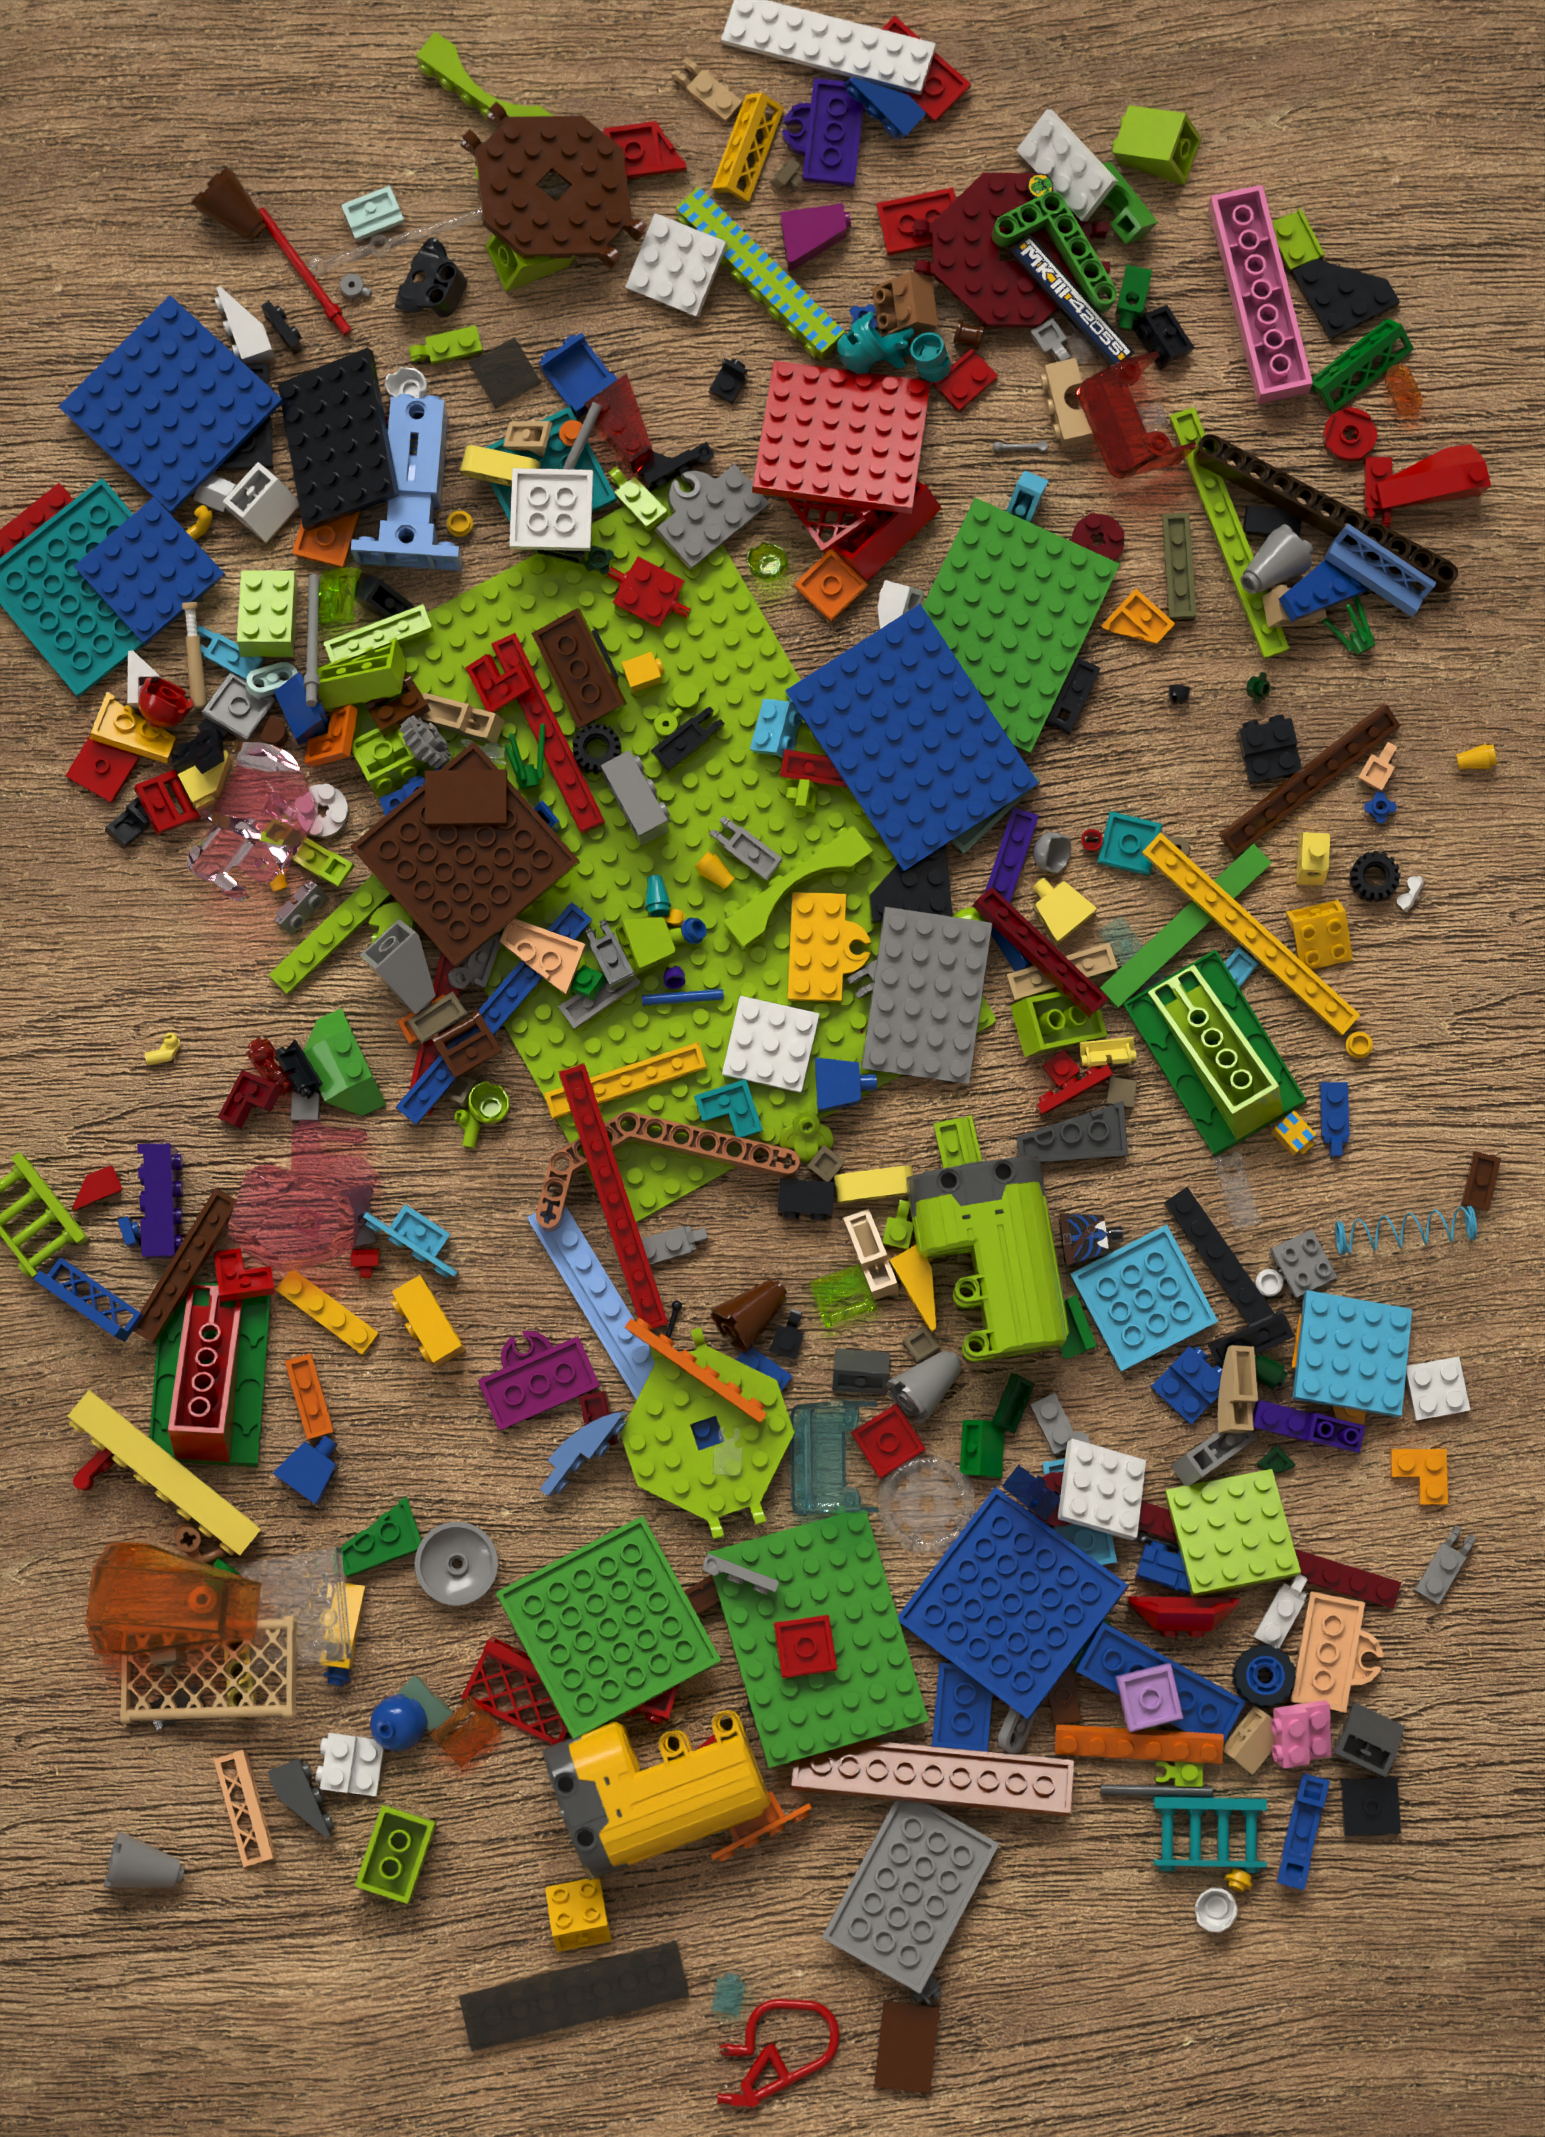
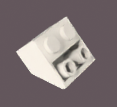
M259 462L223 500L227 511L266 544L299 508L298 499L277 477Z

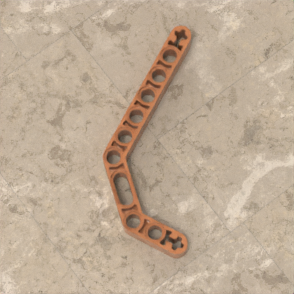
M625 1111L604 1123L607 1134L613 1138L611 1142L613 1151L633 1141L783 1178L794 1177L799 1171L800 1159L795 1151L631 1111ZM625 1120H632L636 1123V1127L634 1130L626 1132L621 1128V1124ZM658 1126L663 1132L661 1136L652 1138L647 1134L648 1129ZM677 1133H686L689 1136V1140L685 1144L676 1143L674 1137ZM580 1139L555 1152L549 1160L536 1211L538 1225L546 1232H552L559 1228L573 1175L588 1167L586 1158L578 1154L579 1148L582 1147ZM705 1139H711L716 1145L712 1150L706 1151L701 1148V1142ZM732 1145H737L742 1149V1153L737 1157H731L727 1154V1149ZM759 1151L765 1152L769 1158L765 1163H757L753 1159L754 1154ZM773 1154L777 1155V1161H779H775V1167L771 1166L773 1163ZM786 1158H790L793 1165H790L789 1169H784V1164L780 1162H785ZM560 1159H565L570 1163V1166L565 1171H558L555 1168L556 1162ZM558 1185L563 1188V1192L559 1197H551L548 1194L549 1188ZM549 1204L553 1205L552 1214L555 1220L551 1219L549 1223H545L542 1216L548 1215Z

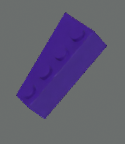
M171 1143L137 1144L138 1154H143L144 1163L138 1167V1176L141 1185L145 1188V1191H141L139 1195L141 1213H145V1218L140 1220L142 1257L145 1259H173L183 1242V1236L179 1235V1224H183V1209L178 1208V1197L183 1196V1183L178 1181V1170L183 1169V1156L178 1154V1150Z

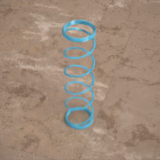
M1471 1205L1466 1206L1465 1209L1458 1207L1453 1216L1450 1235L1442 1214L1436 1209L1433 1210L1427 1222L1426 1239L1418 1219L1414 1214L1408 1212L1402 1223L1400 1241L1393 1223L1386 1215H1383L1377 1224L1375 1246L1367 1225L1360 1218H1357L1353 1223L1349 1247L1346 1242L1343 1222L1341 1220L1336 1221L1335 1235L1338 1252L1340 1255H1345L1346 1251L1349 1255L1351 1254L1353 1233L1357 1221H1361L1364 1225L1372 1248L1376 1251L1379 1227L1383 1218H1386L1390 1223L1397 1244L1401 1249L1405 1221L1408 1215H1412L1415 1219L1423 1242L1427 1245L1430 1220L1434 1212H1437L1441 1217L1449 1240L1452 1243L1455 1219L1459 1209L1465 1212L1466 1230L1469 1239L1476 1240L1477 1221L1475 1212Z

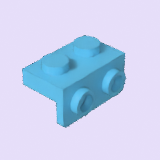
M763 699L750 746L751 751L777 755L783 758L784 749H795V740L798 728L802 723V718L790 701Z

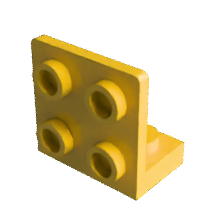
M1338 900L1286 911L1287 922L1294 932L1297 957L1311 970L1353 959L1346 910Z
M588 1878L545 1888L551 1932L557 1952L612 1941L600 1878L592 1880Z

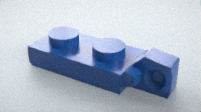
M1320 1082L1321 1138H1323V1143H1329L1330 1158L1343 1156V1143H1348V1137L1350 1136L1348 1082Z

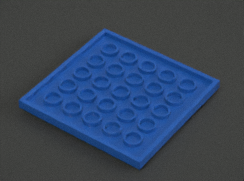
M169 295L58 407L148 493L155 497L165 509L173 514L283 403V400L181 304Z
M995 1487L899 1613L898 1619L903 1626L1029 1721L1095 1633L1101 1622L1104 1621L1128 1589L1129 1585Z

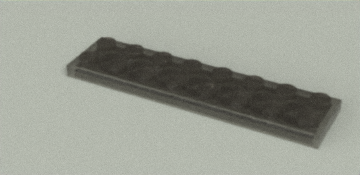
M676 1940L459 1995V2000L472 2052L689 1997L690 1993Z

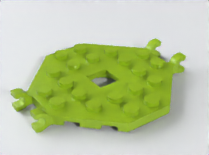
M699 1327L690 1330L696 1350L689 1353L697 1358L695 1363L703 1369L707 1365L720 1374L718 1380L727 1385L730 1381L743 1390L740 1395L748 1401L753 1397L765 1406L763 1411L767 1413L761 1424L676 1364L668 1359L665 1360L663 1355L649 1346L655 1364L620 1435L637 1486L707 1520L715 1540L724 1536L719 1521L721 1516L750 1507L756 1525L766 1522L760 1503L795 1432L777 1380L708 1347L702 1329ZM716 1416L725 1442L698 1450L690 1425Z

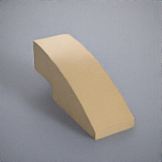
M423 693V697L431 710L420 716L423 722L431 723L436 727L468 738L496 745L505 722L499 715L473 708L467 703Z
M866 1209L844 1217L847 1231L873 1300L899 1292L897 1280L870 1210Z
M1231 1345L1227 1349L1220 1379L1218 1433L1243 1434L1254 1430L1252 1403L1258 1401L1254 1347Z

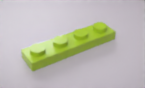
M423 604L323 643L332 663L347 656L352 660L365 655V649L372 646L374 651L390 645L389 640L397 637L399 644H402L434 630Z

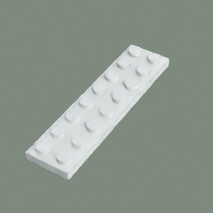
M734 0L721 38V42L724 45L918 95L922 94L936 50V43L768 0Z

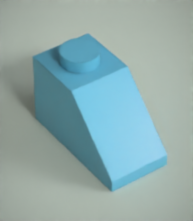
M1024 470L1015 486L1006 512L1031 523L1049 480Z

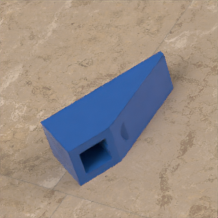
M851 77L843 84L847 88L848 95L856 101L859 100L866 107L865 111L875 120L878 119L885 126L884 130L892 138L900 140L905 137L926 114L908 94Z

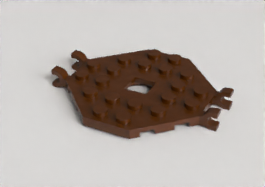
M496 101L489 108L490 113L487 115V119L498 125L499 128L484 144L469 129L462 138L464 141L460 145L475 156L483 226L523 259H534L535 256L571 258L576 255H586L587 258H599L612 270L618 263L617 259L621 256V253L607 246L623 229L638 242L644 235L643 231L647 227L642 221L631 217L623 149L584 116L509 117L505 109ZM550 172L556 173L570 186L557 201L553 200L537 186Z

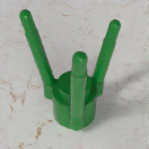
M1356 596L1354 601L1363 627H1361L1351 605L1347 604L1346 609L1356 631L1349 635L1350 641L1328 618H1325L1322 622L1341 640L1348 652L1354 650L1356 655H1359L1376 644L1373 641L1375 638L1370 631L1360 599Z
M544 723L540 724L537 769H534L533 764L523 765L514 734H509L511 746L506 744L505 748L519 789L539 786V778L545 777L543 771Z

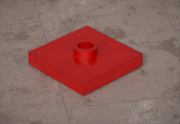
M89 736L65 776L112 804L140 758L129 751L91 740Z
M897 1403L850 1432L879 1479H882L926 1451V1448Z
M829 1615L773 1623L782 1679L837 1671Z

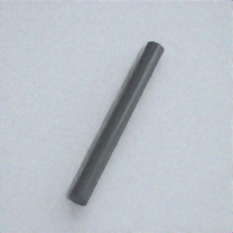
M1101 1784L1100 1795L1212 1798L1213 1789L1212 1786Z

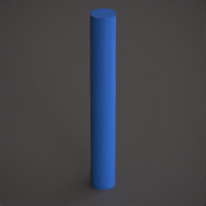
M723 989L642 995L643 1006L724 1000Z

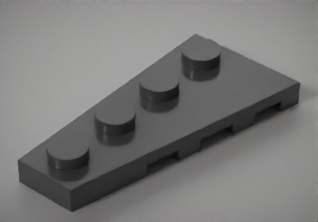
M1121 1101L1017 1136L1018 1157L1038 1156L1040 1162L1128 1155L1124 1102Z

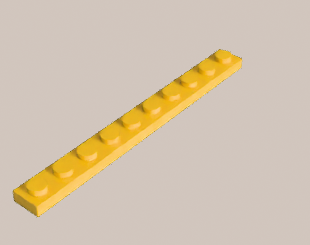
M1161 832L1141 853L1340 1036L1360 1017V1014Z

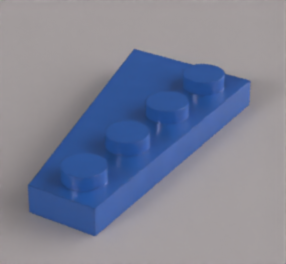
M1325 559L1281 596L1279 601L1291 622L1364 594L1370 589Z

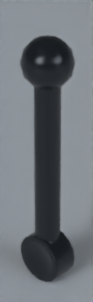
M677 1300L672 1303L673 1311L665 1335L669 1339L671 1338L678 1311L682 1309V1303Z
M1144 1531L1137 1534L1136 1539L1139 1543H1145L1146 1541L1151 1543L1154 1541L1166 1545L1168 1548L1179 1550L1177 1544L1150 1537Z

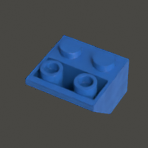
M301 672L295 674L274 692L298 745L308 742V739L328 733L325 725L329 723L320 702L313 707L306 705V689L303 687L304 679Z

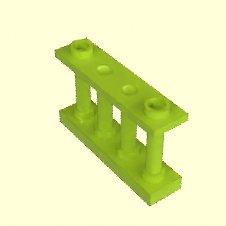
M18 1152L11 1158L16 1164L12 1167L13 1171L0 1180V1194L19 1179L27 1178L32 1186L27 1194L0 1214V1235L21 1261L18 1264L20 1270L27 1278L31 1275L35 1278L38 1273L36 1267L70 1242L72 1244L75 1241L82 1246L90 1239L26 1156ZM43 1199L48 1206L45 1209L46 1213L12 1238L3 1225L35 1200L40 1201ZM59 1220L64 1226V1229L61 1231L62 1234L32 1258L28 1259L20 1249V1246L49 1223Z

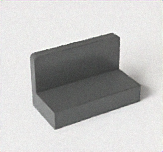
M835 1349L832 1390L887 1395L888 1387H886V1383L889 1377L890 1353Z

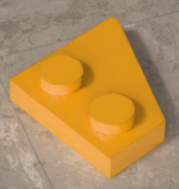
M1135 588L1101 627L1106 631L1158 645L1175 626V623Z

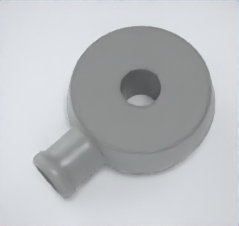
M347 274L340 282L342 294L349 299H356L361 295L370 298L372 295V289L366 288L363 279L357 274Z

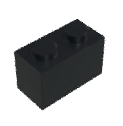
M780 1179L778 1214H782L783 1219L799 1220V1216H810V1221L826 1222L827 1218H832L835 1182Z

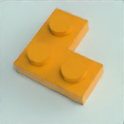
M1447 1449L1390 1450L1391 1477H1418L1419 1505L1448 1504Z

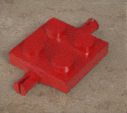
M637 556L633 566L626 574L613 567L609 569L610 572L607 573V577L620 583L619 591L612 602L613 605L659 629L666 617L672 612L679 614L685 619L688 618L691 608L678 602L679 593L685 584V581L639 556Z

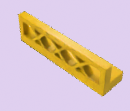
M764 93L745 95L711 189L715 192H730L743 202L750 201L784 110L783 106ZM766 105L774 110L771 120L767 122L764 114ZM758 129L762 130L764 137L760 145L757 144L755 137ZM752 152L755 163L753 168L749 169L746 159L748 153ZM741 176H744L746 183L744 192L736 187Z

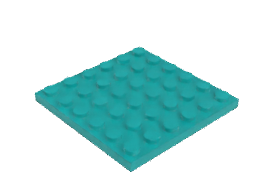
M103 478L99 479L0 558V605L78 698L128 659V651L136 653L144 646L140 639L74 568L75 564L133 515ZM203 597L199 598L196 602L201 601Z

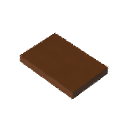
M507 769L425 771V825H507Z
M883 2000L874 2087L930 2093L939 2007Z

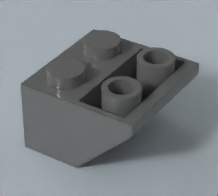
M1353 1702L1331 1753L1374 1774L1387 1777L1398 1752L1405 1726Z

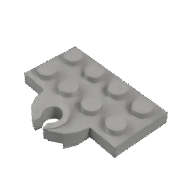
M735 464L716 480L707 473L700 471L682 473V480L690 483L693 487V491L689 493L683 492L679 487V482L675 479L671 484L667 501L673 515L660 524L655 532L690 571L764 511L770 504L762 494L752 493L753 484Z

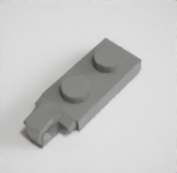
M682 1226L642 1238L641 1240L649 1264L654 1265L697 1250L696 1243L708 1240V1234L705 1228L691 1231L690 1226Z
M711 1554L707 1555L702 1567L704 1571L713 1576L722 1572L728 1573L727 1579L740 1585L743 1584L744 1580L753 1583V1590L766 1595L769 1594L770 1590L776 1592L779 1584L774 1579Z

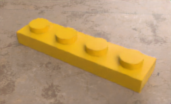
M291 1268L275 1289L362 1355L365 1354L379 1335L376 1330L293 1268Z

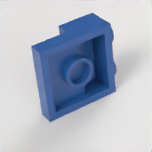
M1189 1346L1150 1387L1190 1425L1219 1396L1222 1369L1219 1366L1212 1368L1206 1362L1209 1357L1197 1346L1194 1350Z

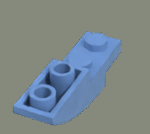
M625 1411L601 1417L570 1436L547 1460L556 1468L540 1490L547 1496L555 1495L556 1493L561 1494L569 1484L567 1478L572 1471L576 1473L584 1464V1456L588 1459H593L597 1456L602 1457L610 1447L608 1441L613 1435L617 1436L626 1426L624 1420L628 1414Z

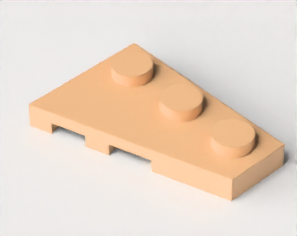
M518 919L512 920L505 926L500 939L501 945L567 996L586 944Z

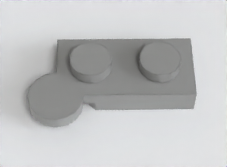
M496 934L464 961L462 967L453 968L448 976L450 985L461 989L465 988L468 983L485 988L502 936Z
M1055 1393L1030 1404L1053 1455L1067 1448V1441L1071 1439L1090 1444L1087 1434L1073 1431Z

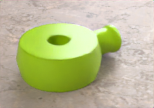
M676 708L672 714L668 712L659 714L653 723L655 732L659 736L667 738L678 729L679 723L677 719L683 715V712ZM668 723L669 726L664 727L663 724Z

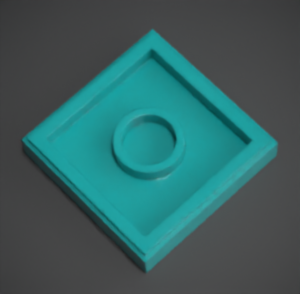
M1110 811L1097 864L1149 877L1152 863L1141 853L1160 833L1162 823Z

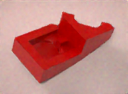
M113 1165L86 1175L72 1205V1212L94 1205L96 1201L121 1193L123 1188Z

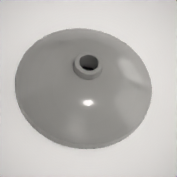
M448 1522L437 1526L422 1539L416 1552L415 1572L421 1587L433 1599L444 1604L465 1605L476 1601L490 1589L497 1575L498 1556L492 1540L481 1529L469 1523ZM457 1558L463 1562L460 1569H455L452 1565L453 1561Z

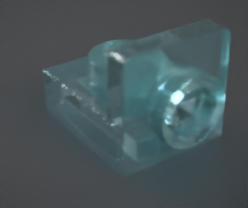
M725 1972L724 1977L718 1976L711 2010L739 2016L746 1983L740 1980L741 1975Z

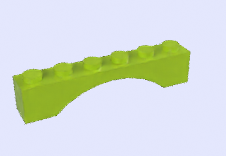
M437 32L431 35L416 54L418 68L423 74L428 77L434 76L439 80V84L449 92L453 90L458 93L460 99L470 107L474 105L479 108L481 114L486 119L490 113L489 108L496 101L505 109L509 117L553 116L539 105L524 106L511 104L484 92L464 70L458 57L456 46Z
M854 825L849 829L846 827L840 829L833 835L834 840L829 844L822 843L811 852L813 855L806 861L802 858L790 867L791 872L784 877L781 874L776 876L768 883L770 886L762 893L759 890L747 898L748 903L740 909L736 906L725 915L727 919L724 920V927L743 951L765 936L768 922L775 908L794 887L807 879L821 874L852 872L873 856V850Z

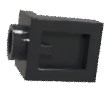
M724 358L722 368L709 388V393L733 404L748 378V371L745 369V365L736 359L730 361Z

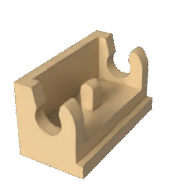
M1256 1706L1251 1709L1223 1745V1752L1252 1775L1271 1753L1272 1745H1275L1274 1734L1271 1729L1272 1718Z

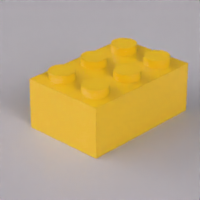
M421 1275L392 1291L395 1298L391 1302L401 1317H407L409 1322L405 1323V1326L415 1341L420 1339L422 1346L419 1347V1350L426 1362L429 1364L433 1362L439 1367L466 1351Z

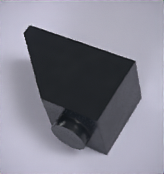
M361 573L348 594L365 609L382 619L415 607L379 577Z

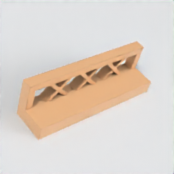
M247 1749L214 1759L243 1867L276 1858ZM234 1759L238 1772L235 1779L224 1774L223 1762ZM226 1780L232 1782L230 1788H228ZM235 1785L243 1790L245 1801L242 1806L234 1803L231 1799L230 1794ZM234 1807L239 1809L237 1816L235 1814ZM243 1812L250 1815L253 1826L250 1833L239 1828L238 1820ZM241 1834L247 1836L245 1842H243ZM250 1839L257 1842L261 1856L248 1860L245 1848Z

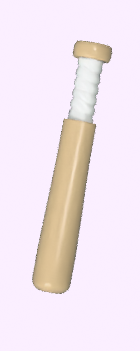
M182 603V609L185 610L187 622L186 646L190 698L193 700L192 708L196 710L204 709L207 705L200 636L197 634L195 611L198 609V603Z

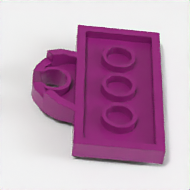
M522 1331L524 1338L528 1339L531 1343L530 1350L524 1354L516 1351V1340L513 1336L507 1340L502 1348L500 1358L503 1369L478 1380L499 1431L600 1387L579 1336L553 1347L550 1341L539 1332Z

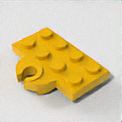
M792 892L788 1001L842 1002L843 976L852 975L862 970L871 956L869 952L855 955L850 951V947L854 942L859 941L865 945H871V941L864 928L855 922L846 921V894Z

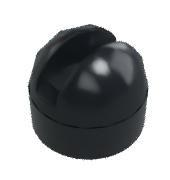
M1169 685V699L1174 704H1184L1189 699L1191 687Z

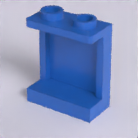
M582 332L577 336L573 334L566 338L560 348L555 351L553 349L549 350L541 357L539 362L541 372L566 405L571 408L577 419L588 413L592 402L600 404L620 390L619 380L614 373L610 374L588 345Z

